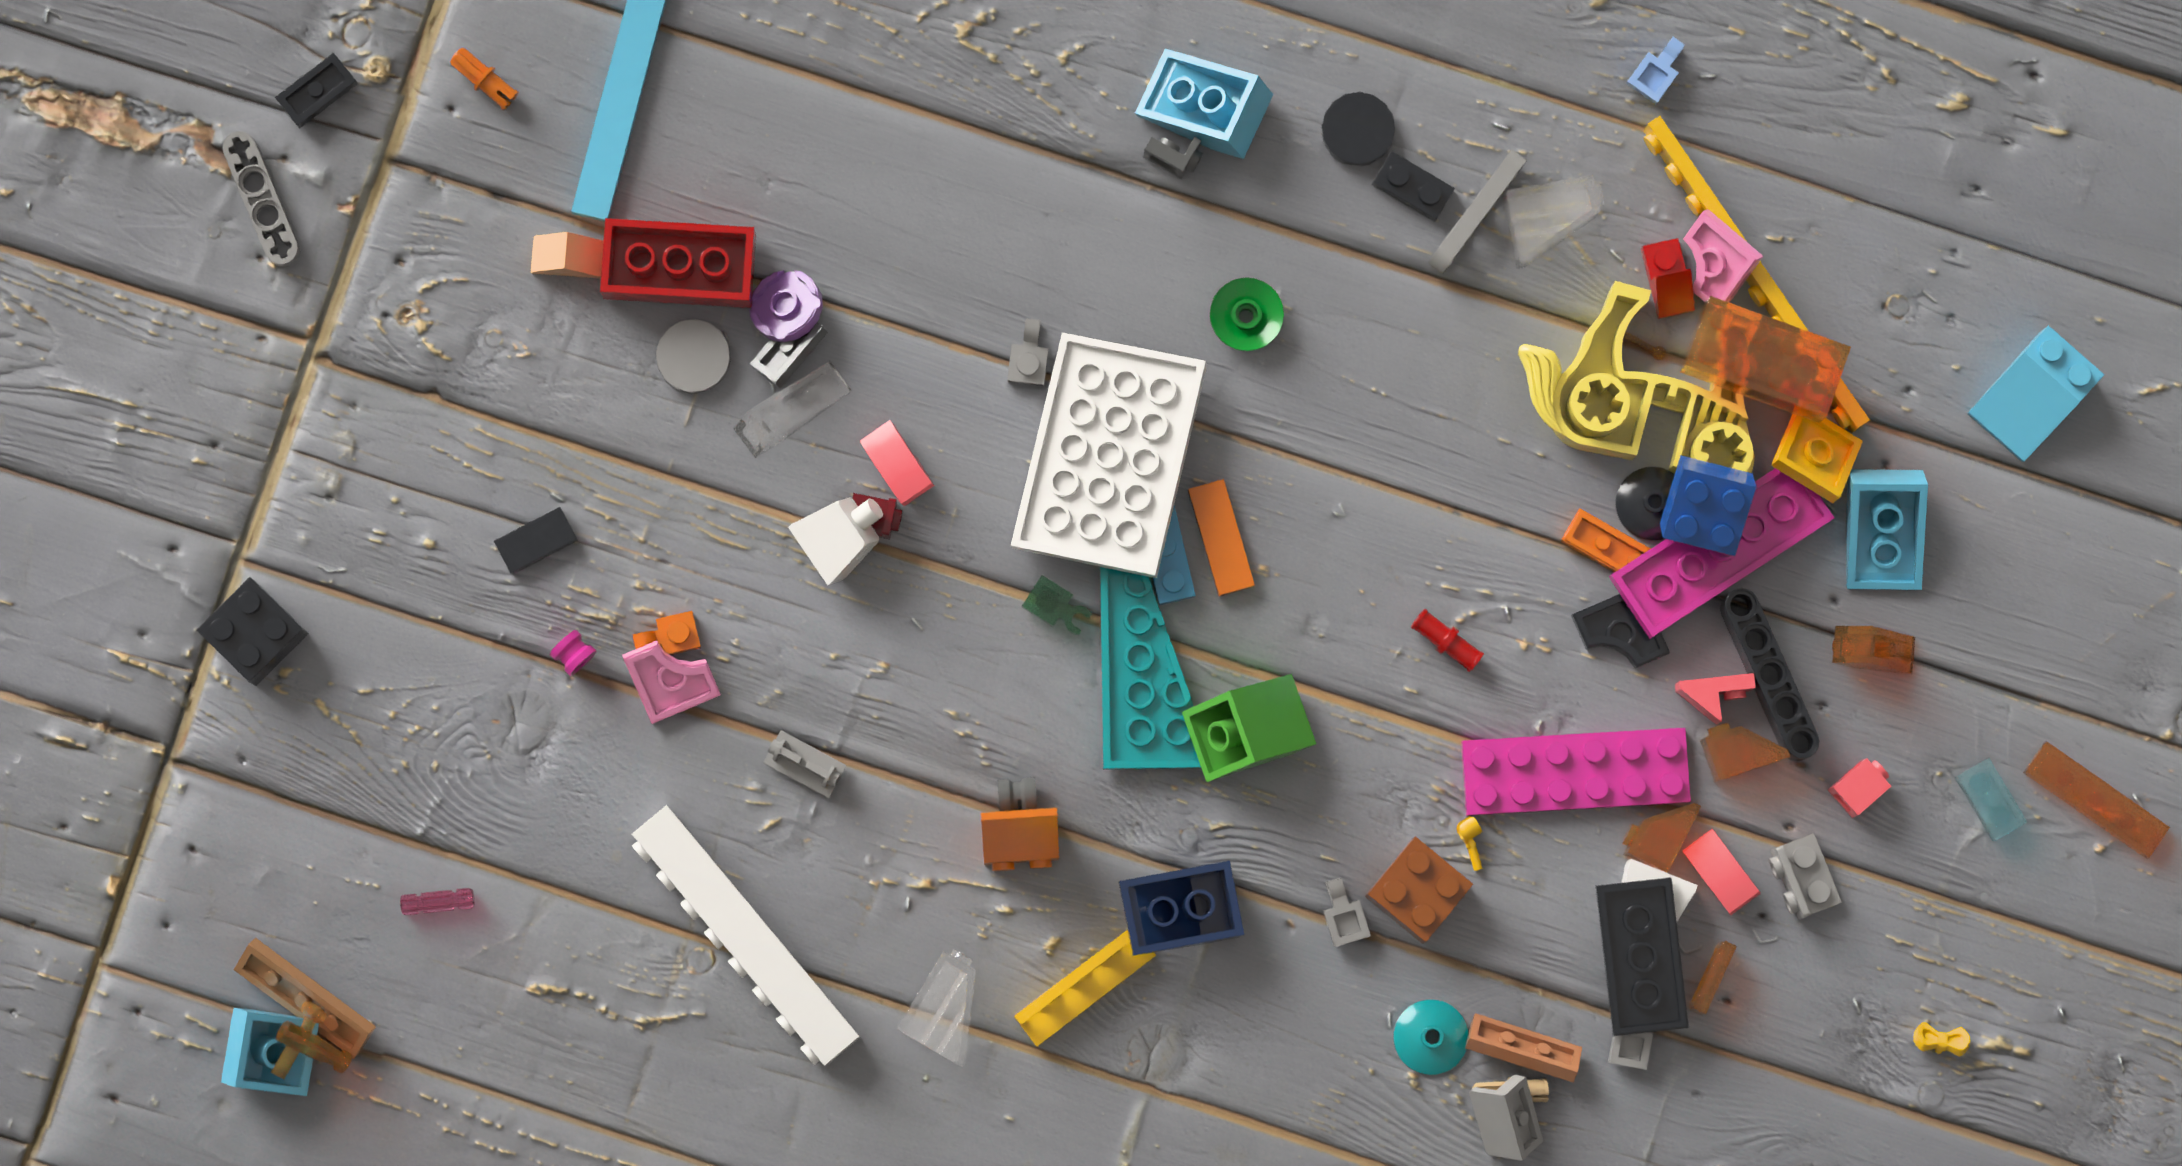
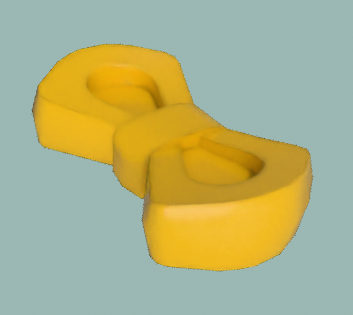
M1922 1022L1915 1029L1913 1035L1915 1045L1922 1052L1935 1049L1937 1054H1941L1942 1051L1947 1050L1961 1057L1967 1052L1971 1044L1968 1032L1962 1027L1946 1033L1939 1032L1928 1023Z

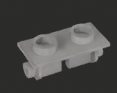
M782 730L771 743L768 749L769 753L763 762L765 765L827 798L832 794L847 766Z

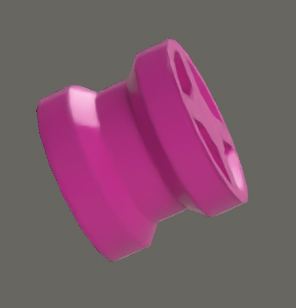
M575 629L565 636L552 649L549 655L554 660L561 661L565 665L564 671L569 676H573L594 657L597 651L592 645H586L582 641V635Z

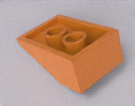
M1057 808L981 813L984 865H992V871L1015 870L1014 863L1029 862L1030 869L1051 868L1052 861L1059 860Z

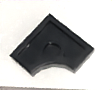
M1620 594L1571 615L1585 649L1595 647L1615 649L1626 656L1635 669L1670 654L1662 633L1660 632L1649 639Z

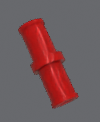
M1425 608L1410 627L1436 645L1435 650L1440 654L1445 652L1466 668L1468 672L1473 670L1484 655L1482 651L1480 652L1459 636L1458 629L1454 626L1450 629Z

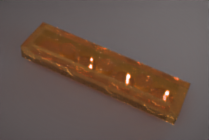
M2047 741L2042 744L2023 772L2146 859L2150 858L2170 828Z

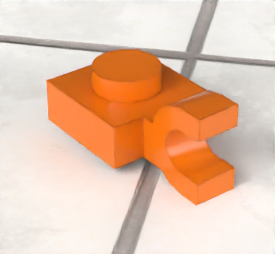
M692 611L656 619L658 630L633 634L635 649L654 641H658L663 650L669 655L701 648Z

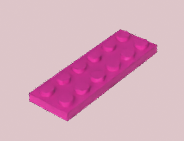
M1775 468L1755 481L1756 491L1735 556L1665 539L1611 574L1609 578L1649 639H1651L1833 520L1834 516L1820 495Z
M1685 728L1461 741L1466 816L1691 802Z

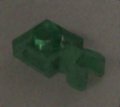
M1041 575L1022 605L1023 609L1052 627L1055 626L1058 619L1063 620L1066 629L1071 634L1078 636L1081 630L1073 625L1072 618L1077 614H1081L1087 619H1090L1092 616L1086 607H1072L1068 603L1072 599L1073 594Z

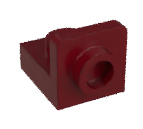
M853 493L852 499L858 507L868 499H873L880 506L883 517L871 525L879 538L890 540L892 531L899 532L903 510L897 509V499L889 498V500Z

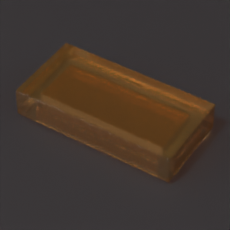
M1727 941L1717 943L1689 1004L1690 1011L1699 1015H1706L1735 952L1736 945Z

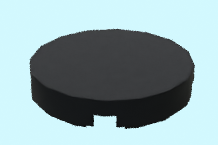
M1363 92L1348 93L1333 101L1325 112L1321 127L1323 143L1329 153L1341 163L1348 165H1370L1382 158L1391 147L1395 133L1393 115L1387 105L1376 96Z

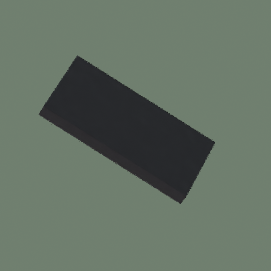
M1672 878L1595 885L1612 1035L1621 1036L1689 1028Z

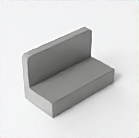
M1513 1075L1498 1090L1474 1087L1469 1092L1484 1148L1488 1155L1523 1161L1544 1141L1526 1076Z

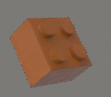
M1415 836L1365 897L1420 943L1424 944L1473 886V883Z

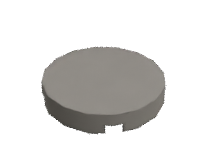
M698 319L680 321L669 327L660 338L656 351L657 366L664 380L676 390L689 394L704 392L716 387L726 376L731 361L729 345L722 332L711 323Z

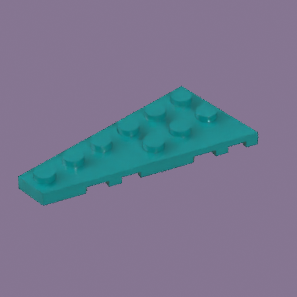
M1100 567L1103 770L1201 768L1182 711L1194 706L1149 577Z

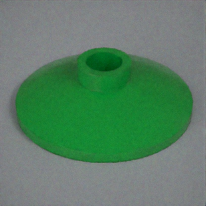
M1238 278L1226 283L1218 290L1210 307V322L1216 336L1225 345L1239 351H1254L1270 344L1280 332L1284 319L1283 304L1277 292L1269 284L1255 278ZM1242 311H1250L1253 315V320L1249 323L1242 322L1239 318V314Z

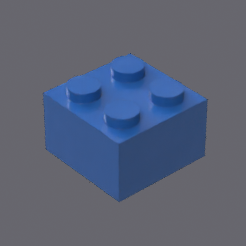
M1680 455L1660 521L1662 537L1735 556L1757 487L1753 473Z

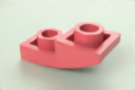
M890 420L860 440L870 459L903 506H906L934 486L918 458L911 452L900 432Z
M1713 829L1682 850L1730 915L1761 894Z

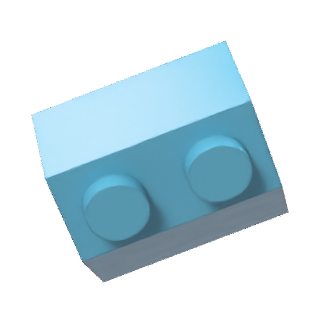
M233 1007L221 1082L236 1088L307 1096L319 1021Z

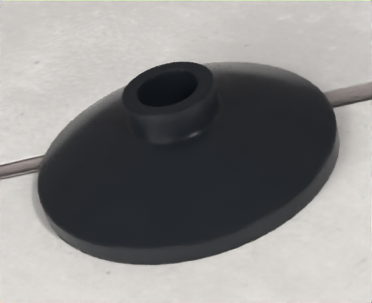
M1645 467L1634 471L1625 478L1616 495V511L1620 522L1627 531L1644 540L1655 541L1664 539L1662 537L1660 521L1673 482L1674 473L1660 467ZM1655 495L1660 498L1661 506L1659 508L1650 507L1648 504L1650 496Z

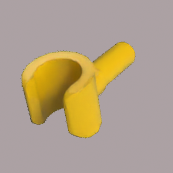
M1469 816L1458 823L1456 830L1468 849L1473 870L1477 871L1483 868L1473 838L1483 831L1475 817Z

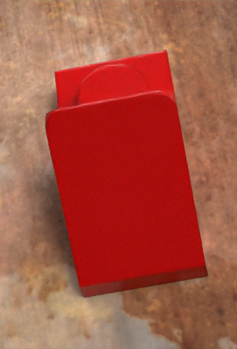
M1675 238L1642 246L1641 252L1658 319L1695 311L1691 269H1686L1679 239Z

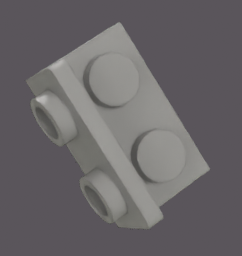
M1814 833L1770 850L1773 857L1769 858V864L1777 880L1782 878L1787 890L1786 893H1783V899L1791 915L1796 913L1799 920L1842 903Z

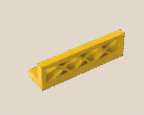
M1127 929L1017 1013L1014 1018L1035 1046L1038 1047L1152 960L1156 954L1148 953L1133 956Z

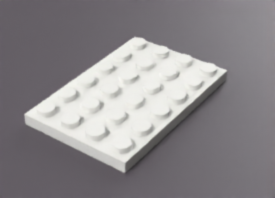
M1062 333L1011 547L1017 550L1157 578L1207 368L1206 361Z

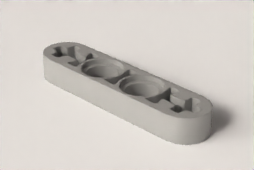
M242 131L233 132L224 140L223 153L265 255L277 267H290L298 260L300 247L262 154L251 135ZM241 140L244 145L250 144V147L245 149V153L251 164L256 160L258 164L244 167L237 153L231 154V151L236 149L235 143ZM238 167H244L239 172L237 171ZM252 173L263 175L265 180L263 188L258 192H249L245 189V179ZM268 206L276 208L279 214L276 223L270 226L262 225L258 219L261 209ZM285 227L286 231L279 232V235L285 245H292V248L287 250L288 257L282 259L279 254L273 255V252L278 249L274 237L271 235L266 239L265 234L277 233Z
M1513 149L1510 151L1436 250L1428 264L1442 274L1448 269L1527 162L1524 157Z

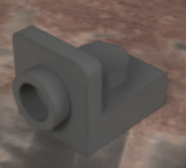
M1151 137L1144 149L1143 158L1182 179L1186 170L1193 173L1203 156V153L1198 151L1201 140L1194 137L1183 155L1179 152L1180 147L1166 138H1161L1159 141Z

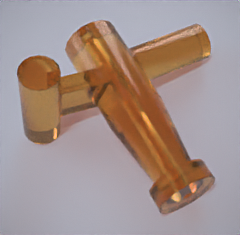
M311 1001L304 1002L301 1005V1012L305 1015L301 1027L290 1021H285L277 1032L276 1040L286 1045L271 1073L285 1079L299 1053L332 1065L335 1071L341 1074L344 1073L351 1063L352 1054L346 1050L340 1052L328 1042L312 1033L316 1023L319 1024L325 1021L326 1012Z

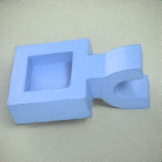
M1672 37L1658 58L1648 52L1626 84L1654 104H1657L1678 75V72L1670 66L1685 45Z

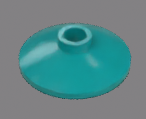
M1422 1000L1409 1006L1398 1018L1394 1028V1046L1400 1059L1410 1069L1421 1074L1436 1075L1451 1070L1462 1060L1467 1050L1466 1043L1469 1033L1464 1018L1453 1006L1439 1000ZM1433 1029L1438 1032L1439 1040L1436 1044H1430L1426 1041L1425 1035L1428 1030Z

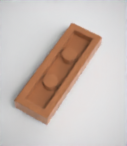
M1477 1013L1474 1014L1466 1043V1049L1570 1082H1574L1582 1052V1047Z

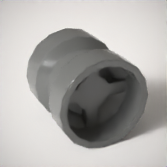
M1035 777L1023 778L1021 782H1012L1009 779L998 780L1000 812L1037 809Z

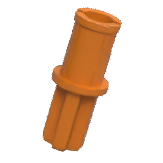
M460 48L451 58V65L474 84V90L478 91L480 89L497 103L502 110L507 109L511 102L501 92L510 100H515L519 92L517 90H514L494 73L495 68L493 66L488 68L466 48Z

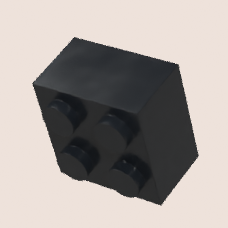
M251 577L196 629L254 686H257L309 634Z

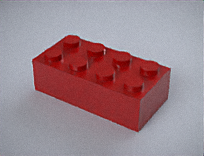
M605 218L601 295L603 299L751 308L756 249L755 228Z

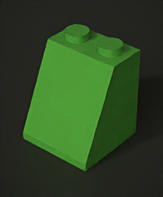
M1292 674L1230 690L1182 711L1206 782L1292 755L1317 744Z

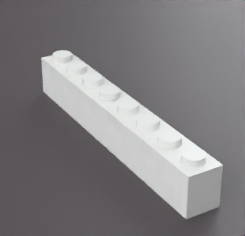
M667 805L632 833L637 840L632 847L646 863L651 859L654 860L661 869L656 876L670 892L674 888L678 889L685 898L680 903L693 920H696L699 916L709 927L704 932L717 949L723 945L733 955L728 961L741 978L748 974L757 986L752 991L765 1007L772 1003L781 1015L776 1020L790 1036L797 1032L805 1042L800 1049L814 1065L821 1061L824 1066H827L860 1038Z

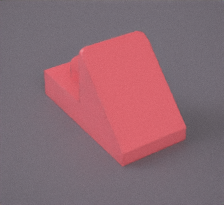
M1754 673L1685 680L1675 684L1676 693L1716 725L1722 722L1719 695L1723 694L1724 701L1746 698V692L1756 688Z

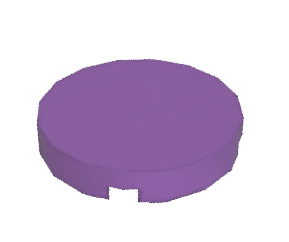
M782 270L774 272L763 279L753 291L750 318L758 331L770 340L787 342L799 339L810 332L819 320L823 308L822 294L812 278L801 271L785 272Z

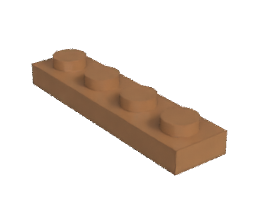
M257 938L248 944L233 969L296 1017L319 1021L318 1033L353 1059L362 1051L376 1028L375 1025Z

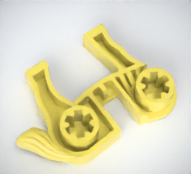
M1615 281L1611 286L1600 315L1583 336L1576 357L1564 373H1562L1560 360L1554 351L1529 344H1523L1519 347L1518 355L1526 372L1531 401L1542 420L1569 447L1633 461L1638 454L1650 405L1683 414L1669 471L1675 474L1680 455L1749 473L1752 472L1754 451L1746 424L1748 416L1744 405L1743 387L1747 374V348L1757 329L1759 319L1722 310L1718 315L1709 391L1689 382L1664 375L1624 371L1622 362L1624 334L1631 319L1649 301L1651 290Z

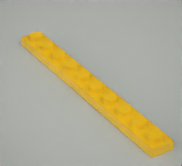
M1661 116L1649 122L1644 129L1646 134L1644 142L1653 155L1659 154L1667 165L1664 167V170L1675 186L1680 184L1688 196L1685 200L1690 210L1698 216L1703 211L1709 209L1746 241ZM1760 261L1746 280L1750 285V288H1748L1750 297L1757 306H1764L1770 314L1769 323L1779 337L1785 336L1792 346L1790 349L1792 358L1799 367L1803 368L1805 366L1813 377L1811 384L1821 398L1827 397L1834 407L1832 415L1839 426L1843 429L1847 427L1851 433L1855 432L1870 421V419Z

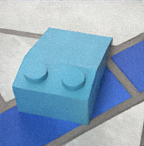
M1165 49L1135 114L1189 140H1193L1196 137L1201 140V145L1244 159L1274 94L1257 75Z
M2048 325L2038 333L1967 414L2020 461L2024 462L2082 401L2104 374Z
M1851 469L1848 477L1846 504L1847 589L1922 590L1928 483L1923 470Z

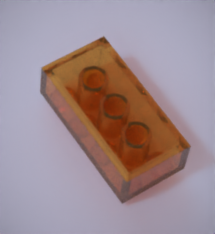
M1709 296L1701 310L1680 373L1820 423L1827 417L1851 347Z

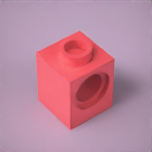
M1866 758L1857 763L1833 784L1828 791L1853 818L1860 815L1892 786L1886 780L1889 778L1887 771L1876 760L1871 763Z

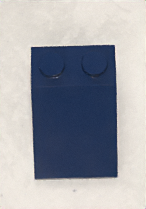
M1230 860L1119 881L1133 956L1235 939L1244 935Z

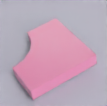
M1707 209L1701 213L1683 240L1691 248L1697 264L1693 293L1719 314L1722 310H1725L1763 258V255Z
M658 641L622 655L652 724L721 695L706 659L693 662L678 660L666 653Z

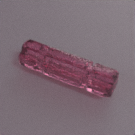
M471 888L457 889L456 892H452V890L421 893V896L406 894L400 897V908L404 915H415L419 911L423 913L452 911L454 907H458L459 910L470 909L475 905L474 892Z

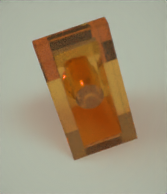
M1835 626V637L1832 643V663L1857 669L1912 674L1916 637L1875 626Z
M1729 723L1707 729L1709 736L1700 740L1714 783L1790 757L1788 749L1742 726L1730 729Z
M1692 803L1640 821L1638 826L1631 824L1622 844L1627 846L1623 855L1668 873L1701 806Z

